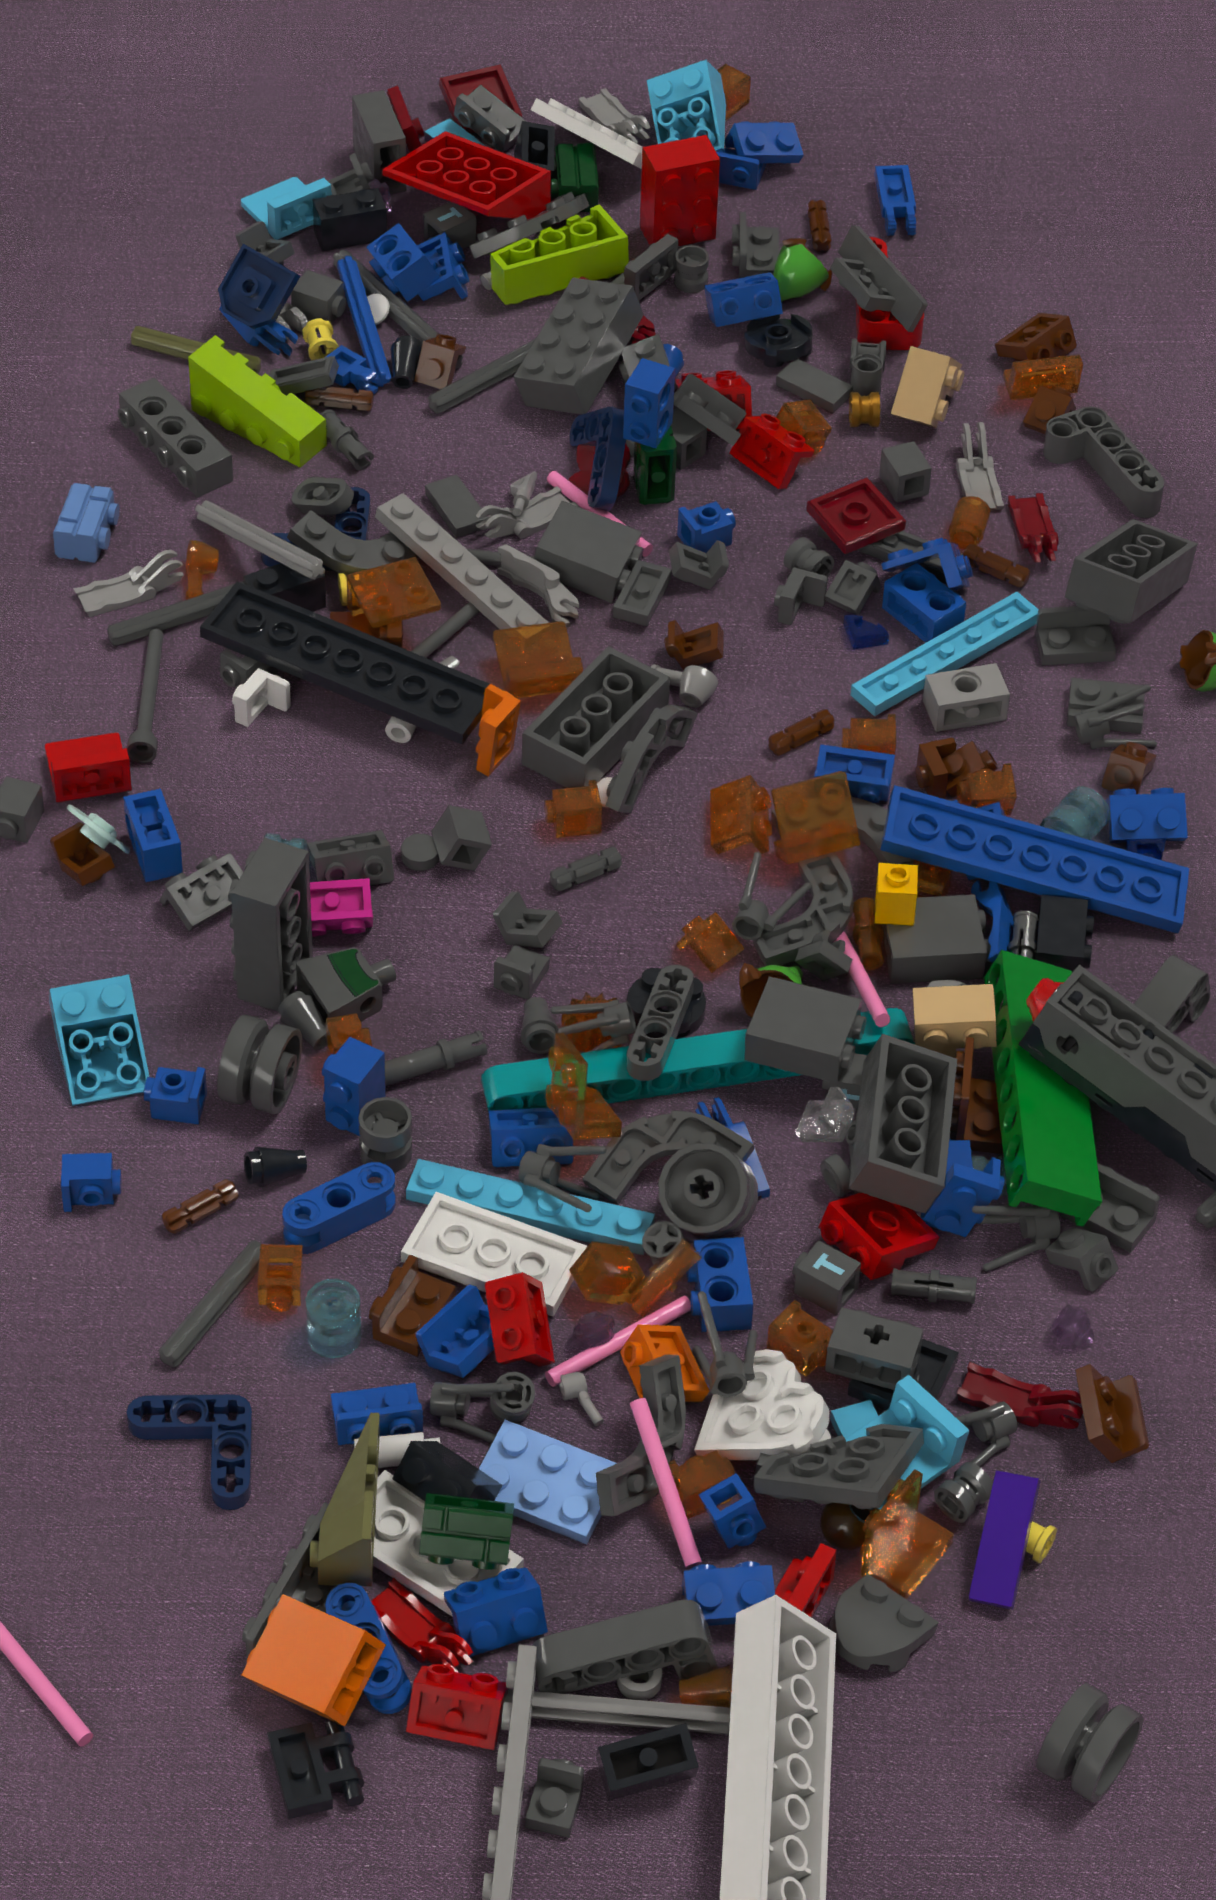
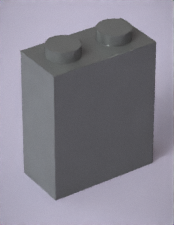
M385 91L353 95V149L360 164L367 162L374 177V181L369 182L371 189L378 188L381 196L407 191L406 184L382 175V169L406 155V137Z
M561 501L536 547L534 559L558 572L560 583L612 603L617 591H622L631 574V571H629L630 566L634 568L637 560H640L644 548L639 547L642 531Z
M975 894L920 897L916 901L914 926L880 924L890 984L932 982L935 980L983 979L985 963L990 962L988 957L991 945L988 939L983 937V933L986 930L984 910H978Z
M769 976L746 1032L745 1060L838 1083L843 1068L850 1069L855 1054L854 1040H861L864 1034L866 1017L861 1016L862 999Z

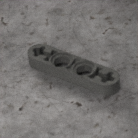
M666 966L661 969L627 1050V1071L634 1079L640 1081L653 1080L659 1077L664 1070L693 996L694 974L685 966ZM674 984H677L675 992L671 991L670 987H673ZM662 1006H670L675 1010L660 1012L656 1009ZM650 1032H661L665 1034V1036L661 1038H650L646 1036V1034ZM646 1053L651 1054V1058L644 1062Z

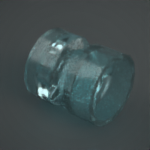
M1077 786L1060 801L1058 806L1054 807L1045 816L1040 826L1091 840L1108 824L1111 818L1110 809L1107 802L1096 791L1085 786Z
M325 1279L316 1283L308 1291L305 1298L308 1344L313 1351L321 1356L328 1358L344 1357L352 1353L359 1346L362 1338L360 1294L355 1286L344 1280Z

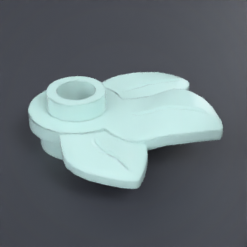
M70 804L66 807L68 811L85 823L80 832L94 843L105 849L109 842H111L123 852L129 854L130 849L116 838L117 832L115 828L95 813H90L87 816Z

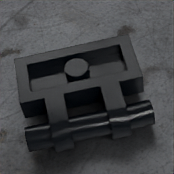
M329 1721L325 1725L327 1735L315 1737L312 1722L267 1732L268 1745L288 1819L333 1809L332 1792L339 1791L344 1793L348 1806H357L363 1803L364 1796L361 1788L365 1782L361 1769L355 1767L352 1752L355 1749L351 1734L345 1732L344 1726ZM328 1756L334 1758L337 1770L325 1772L322 1758Z

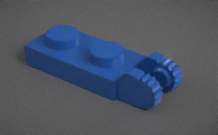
M908 165L875 166L874 177L882 218H885L887 236L895 235L897 229L895 218L905 217L907 235H915L916 203Z

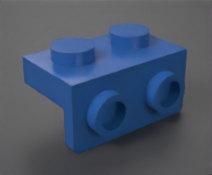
M748 121L734 123L724 142L726 148H735L738 156L758 159L760 163H800L804 156L794 123H780L777 121L769 123H750Z
M820 744L817 767L814 772L813 791L820 792L822 795L837 794L839 796L858 797L872 803L879 801L888 802L895 755Z
M1172 788L1153 789L1151 794H1136L1135 789H1120L1113 791V795H1109L1104 802V810L1108 811L1110 843L1185 841L1188 838L1185 793H1174Z
M992 1157L983 1171L953 1163L946 1174L945 1187L927 1212H921V1219L928 1226L966 1237L976 1223L980 1224L985 1217V1214L973 1213L972 1207L976 1205H989L992 1200H997L1002 1193L1004 1177L1000 1176L1001 1160Z
M467 1285L417 1331L416 1338L429 1367L464 1378L494 1350L488 1305L484 1304L477 1286Z
M748 1561L739 1563L735 1567L717 1568L714 1565L702 1564L683 1572L682 1595H685V1600H692L700 1605L708 1626L735 1624L737 1612L775 1595L772 1565H760L758 1562Z
M525 1567L506 1569L497 1576L478 1582H465L457 1586L456 1589L444 1592L445 1603L452 1612L455 1632L473 1650L469 1657L548 1632L540 1586Z

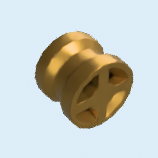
M858 392L850 393V427H858L860 424L879 427V392H871L868 396H861Z

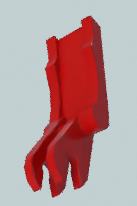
M395 1578L388 1582L389 1587L371 1600L387 1633L420 1663L428 1660L432 1664L450 1666L454 1669V1672H458L455 1668L459 1665L458 1660L464 1665H470L474 1662L469 1657L473 1653L470 1645L456 1634L449 1623L437 1618L412 1592L406 1590Z

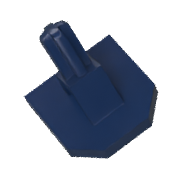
M243 244L218 288L222 311L252 329L273 323L277 320L301 276Z

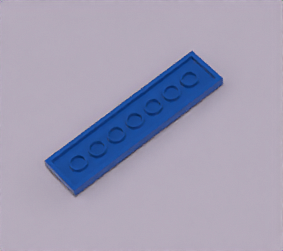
M894 785L880 848L882 851L1038 895L1088 900V909L1177 934L1183 925L1190 868Z

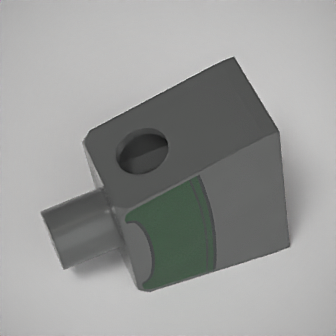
M354 947L296 962L297 989L305 995L312 996L333 1037L379 1012L383 1007L382 986L396 980V972L389 959L369 965L360 950Z

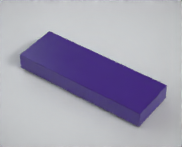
M996 1470L968 1597L970 1601L1013 1610L1040 1486L1039 1478Z

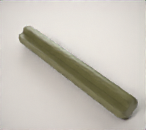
M135 326L131 333V343L134 346L188 360V356L204 344V342L143 326ZM224 348L233 356L238 353V351ZM239 352L249 360L247 366L258 374L261 369V359L257 356Z

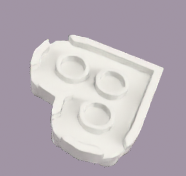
M768 1349L755 1351L753 1363L755 1378L747 1381L745 1390L736 1396L723 1397L713 1394L694 1451L700 1461L758 1460L760 1453L775 1455L787 1452L790 1457L811 1452L810 1444L817 1443L828 1427L829 1408L823 1397L816 1393L810 1384L801 1382V1376L794 1363L787 1360L781 1351Z

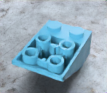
M707 60L647 80L658 144L707 135L715 151L724 150L726 100L721 74Z
M129 975L51 988L49 990V1004L72 1106L144 1093L147 1077H149Z

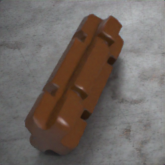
M821 199L818 201L811 200L808 203L809 209L807 211L810 219L809 224L813 248L817 252L821 250L827 252L831 248L830 243L832 240L829 232L830 227L826 203Z
M326 386V389L317 388L305 391V403L311 406H320V403H324V407L350 410L355 406L359 411H371L373 407L374 396L370 390L359 389V392L356 393L351 388Z
M969 544L964 550L963 555L968 557L973 568L979 566L980 571L1002 581L1009 579L1008 583L1018 588H1023L1029 580L1030 570L1020 564L1013 566V561L990 551L984 553V549L975 544Z
M822 709L812 714L813 718L808 716L784 729L785 733L780 730L769 736L768 747L776 756H780L790 751V746L794 749L818 737V732L824 734L834 728V716L827 709Z
M224 1179L213 1185L212 1191L207 1188L180 1203L179 1209L174 1206L165 1211L161 1218L167 1231L176 1234L187 1228L188 1222H191L193 1225L220 1210L221 1204H224L226 1207L237 1201L239 1194L234 1183Z

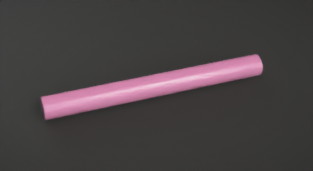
M552 471L547 476V482L554 488L556 486L559 487L561 493L572 502H575L580 508L624 524L609 511L590 507L588 495L557 471ZM641 537L639 547L644 548L642 556L646 557L652 552L653 545Z
M842 932L833 942L845 941L844 954L852 958L849 974L875 1024L878 1027H885L890 1023V1016L847 934Z
M684 1295L546 1371L545 1377L548 1383L554 1387L561 1383V1375L581 1372L621 1350L638 1324L666 1325L691 1311V1301Z
M646 1398L630 1402V1407L685 1568L696 1566L702 1563L647 1400Z
M0 1621V1650L80 1747L88 1744L93 1738V1733Z

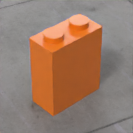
M282 1594L277 1606L268 1617L267 1626L256 1647L250 1652L247 1658V1665L241 1676L272 1694L345 1727L386 1644L366 1630Z

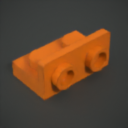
M489 684L484 692L482 716L478 732L480 740L476 746V753H478L476 770L488 777L513 750L521 700L515 698L509 692L503 691L492 684Z
M637 1325L622 1347L620 1354L639 1398H643L639 1365L667 1354L679 1355L685 1402H702L710 1390L681 1327Z

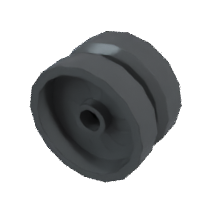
M247 1014L241 1015L233 1025L222 1052L217 1079V1091L220 1099L238 1105L245 1104L251 1099L252 1105L256 1110L278 1114L285 1106L297 1078L303 1046L300 1029L276 1024L269 1030L265 1019Z
M693 1143L676 1151L665 1163L658 1180L659 1200L665 1214L678 1227L706 1239L725 1238L740 1231L752 1218L758 1203V1183L751 1167L735 1153L713 1143ZM710 1185H714V1190L708 1191L710 1197L706 1199L705 1189Z
M1085 1683L1071 1695L1053 1722L1041 1747L1036 1767L1038 1771L1057 1782L1072 1775L1071 1788L1073 1792L1091 1803H1095L1107 1793L1128 1761L1141 1733L1144 1718L1140 1713L1123 1703L1108 1711L1109 1698L1107 1694L1089 1683Z

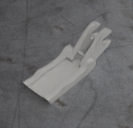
M606 88L601 89L600 94L586 99L584 96L578 98L580 107L595 122L635 143H638L633 135L642 140L650 138L642 128H650L647 119L642 115L638 116L629 113L617 97L612 96Z
M983 422L977 423L979 432L976 433L979 457H973L969 423H963L964 433L961 434L964 458L956 459V469L968 512L1003 510L1004 503L995 476L993 457L988 456L985 425Z
M556 486L546 493H539L529 500L528 506L522 510L520 516L513 514L514 507L501 508L493 505L483 507L476 514V517L478 519L487 515L489 517L477 524L476 527L481 530L494 528L485 533L491 539L516 534L520 539H523L547 528L561 501L570 502L560 493L561 489ZM575 502L570 503L578 507V505Z
M507 544L498 547V553L501 554V567L498 568V574L511 579L513 584L528 588L540 595L548 607L552 622L557 626L570 627V622L560 615L578 619V610L575 607L579 608L578 599L560 583L559 573Z
M164 550L158 553L144 568L136 566L122 576L109 580L93 581L87 586L73 589L78 595L85 612L89 617L153 599L156 596V592L172 585L184 576L183 572L168 574L183 566V564L178 560H170L162 564L165 560L178 556L173 550Z

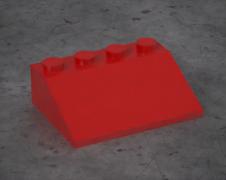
M447 131L382 169L383 176L491 217L517 218L525 215L528 220L546 210L545 204L550 202L551 171Z

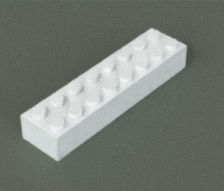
M777 1595L736 1613L720 1900H826L836 1633Z

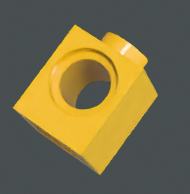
M878 863L875 892V923L914 926L918 865Z

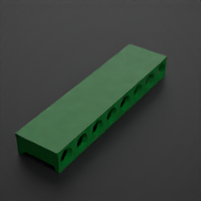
M1001 949L998 957L984 976L985 984H993L996 1047H992L1009 1206L1017 1207L1021 1201L1075 1216L1076 1225L1083 1227L1096 1208L1102 1203L1089 1097L1075 1086L1065 1082L1060 1075L1041 1061L1034 1059L1029 1052L1018 1045L1033 1023L1030 1010L1026 1004V999L1042 978H1050L1054 982L1064 983L1072 974V971ZM1002 1000H1003V1004H1002L1001 1010H1000V1012H999L1000 1004H1001V1002H1002ZM1009 1055H1010L1007 1068L1005 1069L1007 1059H1008V1057H1009ZM1016 1114V1119L1012 1127L1013 1118ZM1023 1173L1022 1182L1020 1184V1187L1018 1188L1021 1174Z

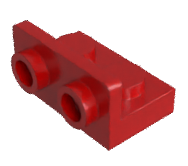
M763 413L761 416L745 417L739 430L741 436L732 446L729 454L777 489H787L800 458L812 457L815 450L805 443L806 440L803 436L786 430L780 425V420L770 414Z
M524 1272L487 1281L485 1283V1291L496 1361L500 1364H507L524 1359L539 1367L555 1363L542 1282Z
M820 1543L812 1558L806 1556L803 1561L798 1558L793 1559L775 1589V1595L812 1618L834 1579L837 1550Z
M443 1664L422 1666L413 1681L406 1732L494 1750L498 1742L503 1703L509 1688H506V1682L499 1681L496 1676L491 1674L476 1673L468 1675L454 1672L452 1667Z

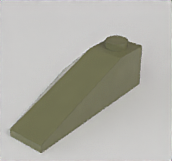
M370 1413L320 1522L319 1541L311 1540L310 1567L318 1568V1585L356 1583L360 1586H372L380 1413Z

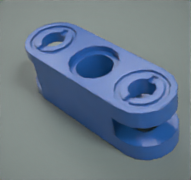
M380 1162L367 1163L288 1201L282 1212L284 1225L283 1240L286 1247L297 1254L313 1253L389 1216L395 1209L396 1196L393 1192L395 1188V1174L388 1165ZM371 1177H378L382 1180L381 1183H369L367 1181Z
M356 1583L338 1585L331 1590L326 1598V1613L366 1630L386 1644L363 1692L376 1711L382 1714L399 1712L411 1700L412 1685L384 1624L362 1586Z

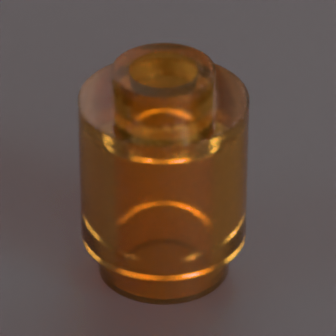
M975 496L963 497L957 501L948 532L951 542L958 544L960 549L965 550L969 544L977 545L983 540L991 514L990 507L985 501Z

